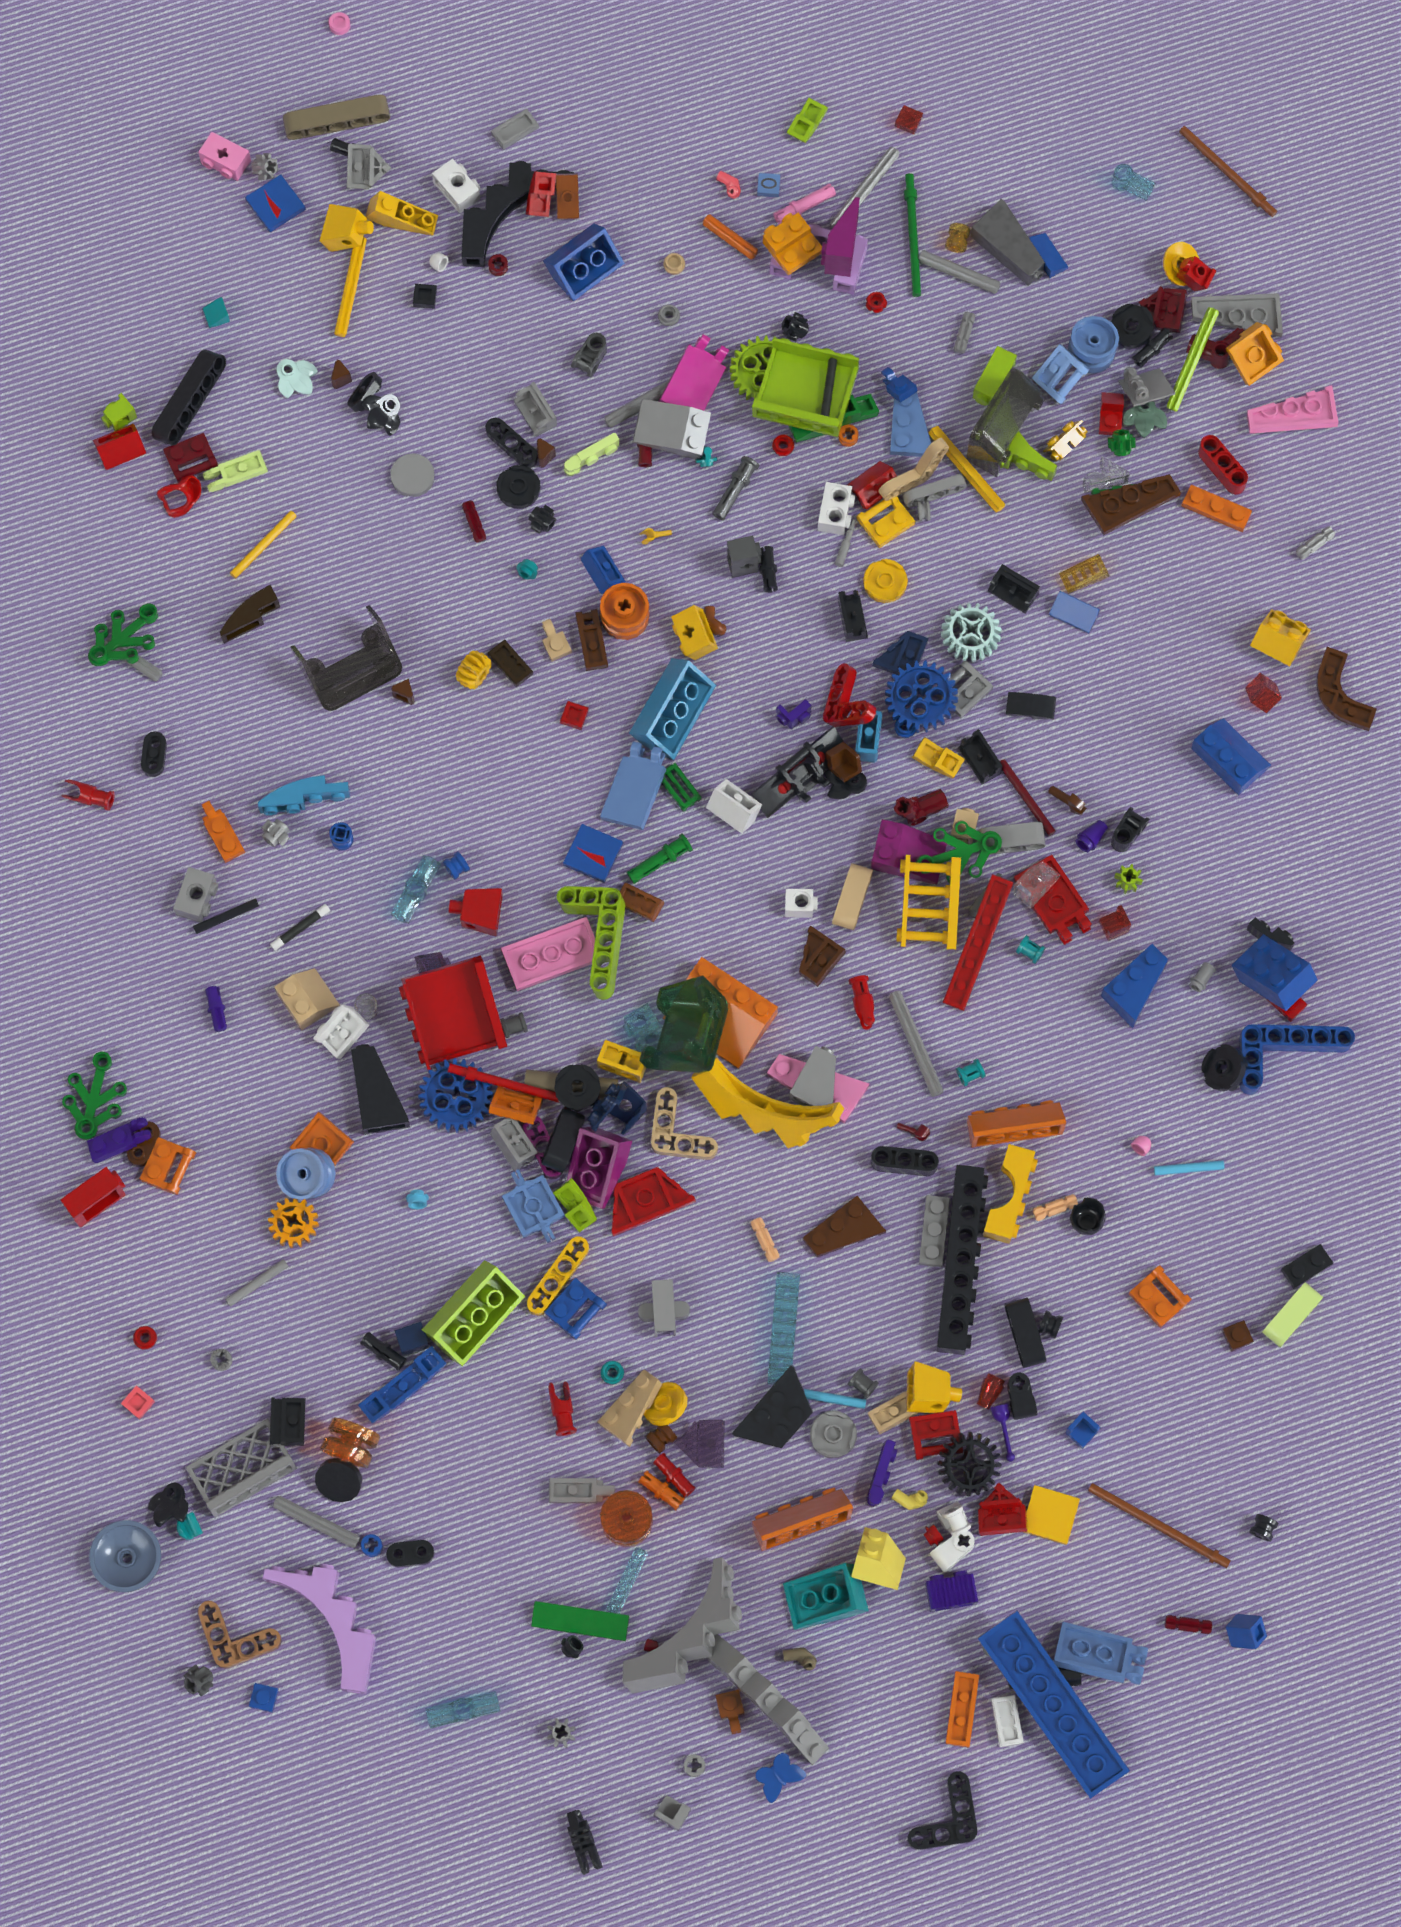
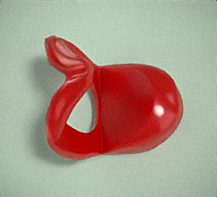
M184 476L179 483L166 485L157 491V496L159 500L163 501L167 514L174 518L186 514L200 498L201 483L195 476ZM174 490L182 491L186 496V503L181 507L170 509L165 495Z

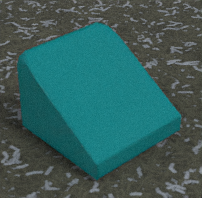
M222 297L202 308L209 328L230 322Z

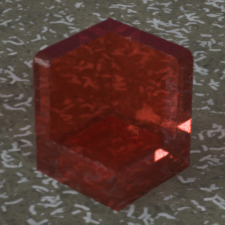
M1259 673L1245 688L1250 702L1266 714L1282 699L1277 684L1262 673Z
M1122 905L1117 907L1116 912L1099 918L1100 926L1108 941L1129 933L1131 923Z

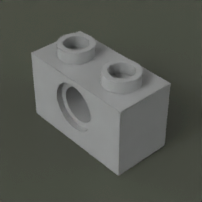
M188 867L173 907L177 916L200 923L204 917L208 916L211 908L209 901L211 896H215L218 890L215 875ZM195 892L203 893L199 899L191 898Z

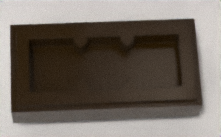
M505 639L487 653L489 658L515 687H518L533 675L531 668Z

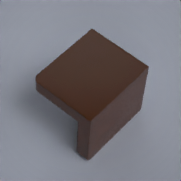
M842 742L825 752L828 769L843 782L862 772L860 755L846 743Z

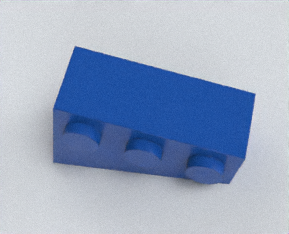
M1151 944L1103 988L1101 997L1132 1028L1135 1026L1137 1019L1161 977L1168 958Z

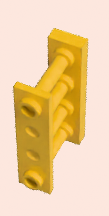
M905 855V859H901L900 873H904L901 928H897L896 942H901V947H906V940L936 941L946 944V949L956 950L961 858L951 857V862H946V864L910 862V855ZM910 871L946 873L947 876H950V885H945V887L909 885ZM908 894L945 896V898L949 899L948 908H944V910L908 908ZM907 917L943 919V921H948L947 931L943 930V933L906 931Z

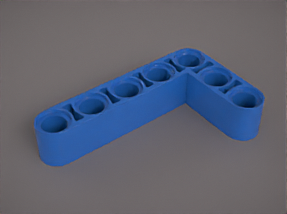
M1247 1025L1239 1037V1050L1244 1057L1249 1055L1255 1057L1257 1063H1248L1245 1075L1239 1084L1240 1089L1247 1095H1253L1259 1091L1263 1082V1051L1343 1053L1351 1048L1355 1041V1034L1352 1029L1343 1026ZM1248 1033L1255 1035L1256 1041H1248L1245 1035ZM1276 1034L1280 1041L1272 1042L1268 1035ZM1297 1034L1301 1036L1303 1041L1297 1043L1292 1040L1291 1036ZM1321 1035L1325 1038L1326 1042L1318 1043L1314 1036ZM1338 1036L1347 1037L1349 1043L1343 1044L1339 1042ZM1253 1078L1257 1085L1249 1086L1245 1079Z

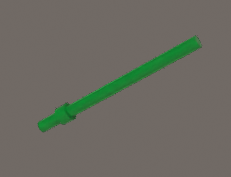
M908 173L905 175L906 190H904V200L907 201L912 296L920 297L921 283L915 203L917 200V190L914 187V174Z

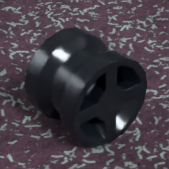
M1046 1310L1038 1330L1039 1333H1048L1055 1339L1063 1316H1054L1050 1311Z
M1257 1514L1255 1517L1256 1523L1249 1532L1257 1538L1271 1542L1273 1538L1272 1532L1279 1523L1270 1517Z

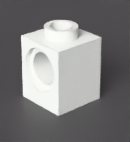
M786 889L785 917L812 918L813 910H817L818 897H813V889ZM802 899L808 904L805 907H799L795 902Z

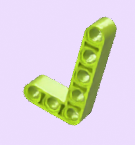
M562 887L556 896L565 913L598 915L590 986L598 999L607 1000L612 997L615 990L626 907L625 901L620 891L616 888ZM573 898L570 902L565 903L566 899ZM595 899L594 902L587 903L588 900ZM613 899H618L616 903L609 904ZM610 920H615L613 924L606 925ZM612 941L609 946H603L606 942ZM609 962L608 966L601 968L603 963ZM606 984L604 988L597 989L599 985Z

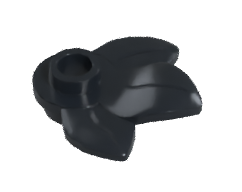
M387 394L382 397L373 395L364 400L362 406L370 411L367 417V428L378 429L384 427L389 436L393 435L400 425L398 415L400 410L399 399L395 395ZM388 401L392 402V404H393V408H392V409L388 408V406H387V402H388Z
M829 769L824 773L826 779L833 784L827 794L832 799H845L851 793L859 794L867 786V779L863 773L857 774L846 782L839 779Z
M179 1483L168 1484L162 1492L155 1494L151 1498L148 1509L154 1511L153 1519L157 1527H161L171 1517L184 1522L188 1512V1502L185 1500L184 1488Z

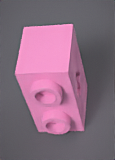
M214 132L210 133L198 152L204 167L208 169L213 168L219 171L225 178H233L236 181L240 179L251 162L249 150Z

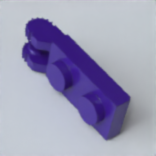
M145 1117L134 1119L130 1123L87 1140L92 1161L99 1163L150 1139L151 1133L148 1130L134 1133L148 1124Z
M888 1439L883 1443L867 1493L868 1497H866V1501L870 1506L879 1505L884 1496V1491L881 1487L882 1484L887 1485L890 1472L887 1471L889 1462H894L898 1449L894 1448L895 1441Z

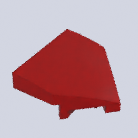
M998 1483L994 1487V1491L983 1502L979 1503L978 1523L980 1536L1027 1532L1025 1505L1022 1504L1019 1498H1016L1006 1490L1002 1484Z

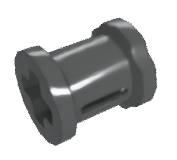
M522 1012L518 1016L509 1019H500L506 1038H509L511 1034L521 1031L528 1032Z
M860 1368L847 1385L855 1387L864 1395L863 1398L867 1399L876 1389L879 1382L872 1381Z

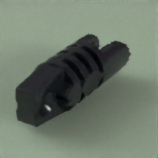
M580 1810L567 1813L570 1825L567 1829L582 1875L590 1871L585 1854L589 1853L595 1869L602 1868L588 1821L583 1819Z

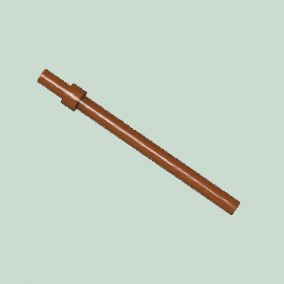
M1186 126L1180 129L1179 133L1252 199L1251 202L1256 207H1261L1271 217L1276 215L1278 211L1266 201L1267 198L1261 192L1258 193Z

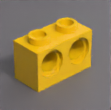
M608 1040L604 1041L597 1058V1068L641 1083L649 1063L648 1055Z

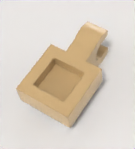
M551 619L543 621L542 627L547 638L543 639L542 643L551 662L571 654L572 650L563 631L556 634Z

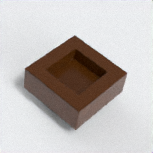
M1244 1320L1222 1329L1231 1352L1254 1342Z

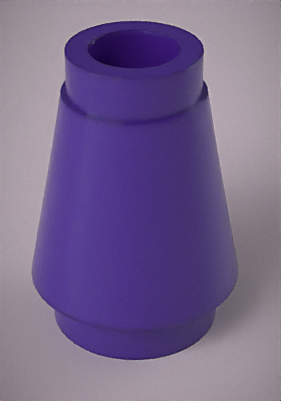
M1097 820L1077 835L1075 840L1077 846L1087 853L1095 850L1108 827L1103 821Z

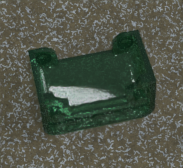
M704 976L661 987L656 1005L666 1017L657 1049L652 1046L643 1048L639 1061L651 1070L693 1073L710 1071L715 1061L728 1013L726 998Z

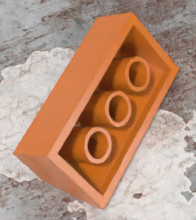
M1048 1100L1041 1102L1038 1106L1022 1104L1018 1105L1017 1109L1008 1110L1007 1107H1000L994 1109V1112L985 1113L984 1110L972 1112L967 1118L971 1148L1063 1135L1066 1119L1060 1102L1054 1103V1101Z

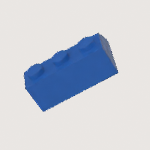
M595 223L543 260L552 278L572 301L578 299L625 264L606 229Z
M1224 718L1208 726L1194 739L1191 747L1238 796L1271 767V764Z

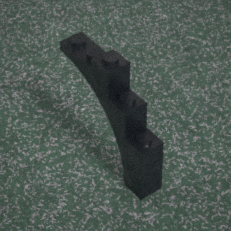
M524 161L509 163L508 186L501 184L487 186L486 210H481L477 207L464 209L462 236L463 267H485L487 250L498 227L515 209L528 200L530 184L534 174L531 163ZM540 169L536 171L556 174H574V172H570L568 170H559L558 172H552Z

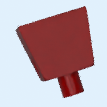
M467 889L464 892L463 901L450 899L449 913L460 914L461 926L497 936L503 899L502 889Z

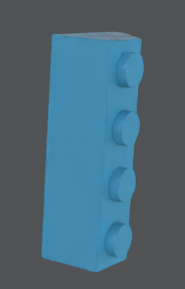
M671 658L629 734L651 750L653 747L662 748V752L666 754L665 757L674 760L715 689L716 684L689 660Z

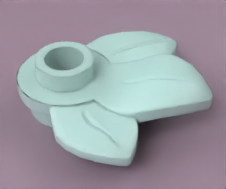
M284 359L278 363L276 368L277 375L280 378L278 389L284 397L289 398L294 391L301 394H312L313 386L310 377L318 372L313 364L305 360L294 362L290 359ZM284 367H290L292 372L286 373Z

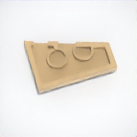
M643 1369L597 1423L630 1447L633 1442L632 1436L636 1429H640L643 1423L641 1418L645 1410L651 1407L662 1383Z

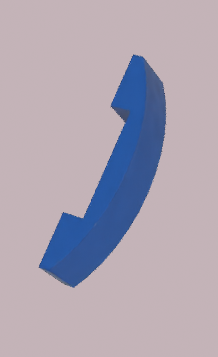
M430 1346L414 1359L410 1366L378 1392H373L358 1405L372 1424L409 1399L447 1365L433 1346Z

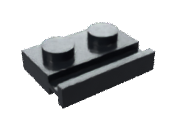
M271 1397L270 1445L304 1446L306 1398L275 1399V1397Z

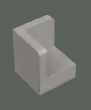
M665 1796L659 1808L654 1812V1817L679 1831L691 1808L669 1796Z

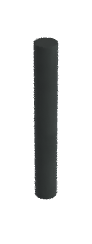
M834 358L828 360L821 415L828 417L830 415L837 359Z

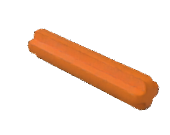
M711 214L704 218L703 225L747 258L753 260L756 257L758 249Z

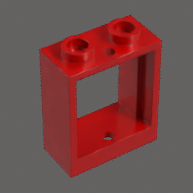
M105 1167L60 1200L81 1228L126 1196L123 1188L126 1186L115 1170L110 1172Z

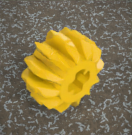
M477 650L471 651L461 661L460 666H458L456 680L465 688L476 689L486 679L487 674L490 673L491 659L482 652L480 653Z

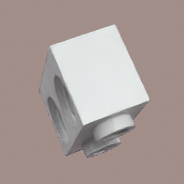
M826 482L818 520V531L844 535L845 528H850L852 515H848L849 507H854L855 502L852 486ZM836 496H841L844 498V500L838 502L835 501L833 498H835ZM836 516L839 517L841 520L838 522H833L830 520V518Z

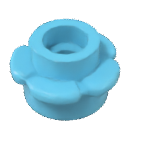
M412 1190L406 1196L409 1208L415 1210L425 1208L429 1196L424 1194L422 1190Z

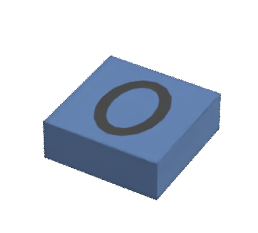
M759 173L757 196L779 197L780 174Z

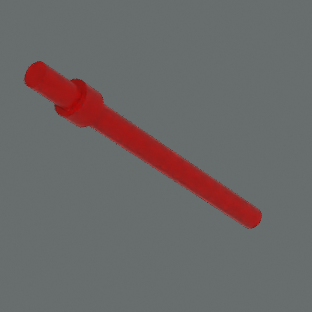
M449 1064V1073L464 1076L466 1080L473 1082L478 1080L560 1103L556 1098V1093L553 1091L480 1072L475 1067L468 1066L466 1068Z

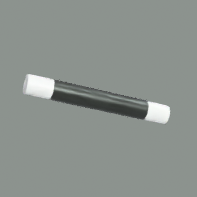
M326 904L322 905L270 943V946L274 951L278 950L330 912V909Z

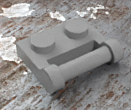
M967 661L962 662L959 665L960 668L948 680H955L956 684L966 674L970 676L958 688V694L954 695L958 697V703L953 704L956 706L955 713L960 718L967 714L993 689V685ZM935 695L938 699H943L941 695Z

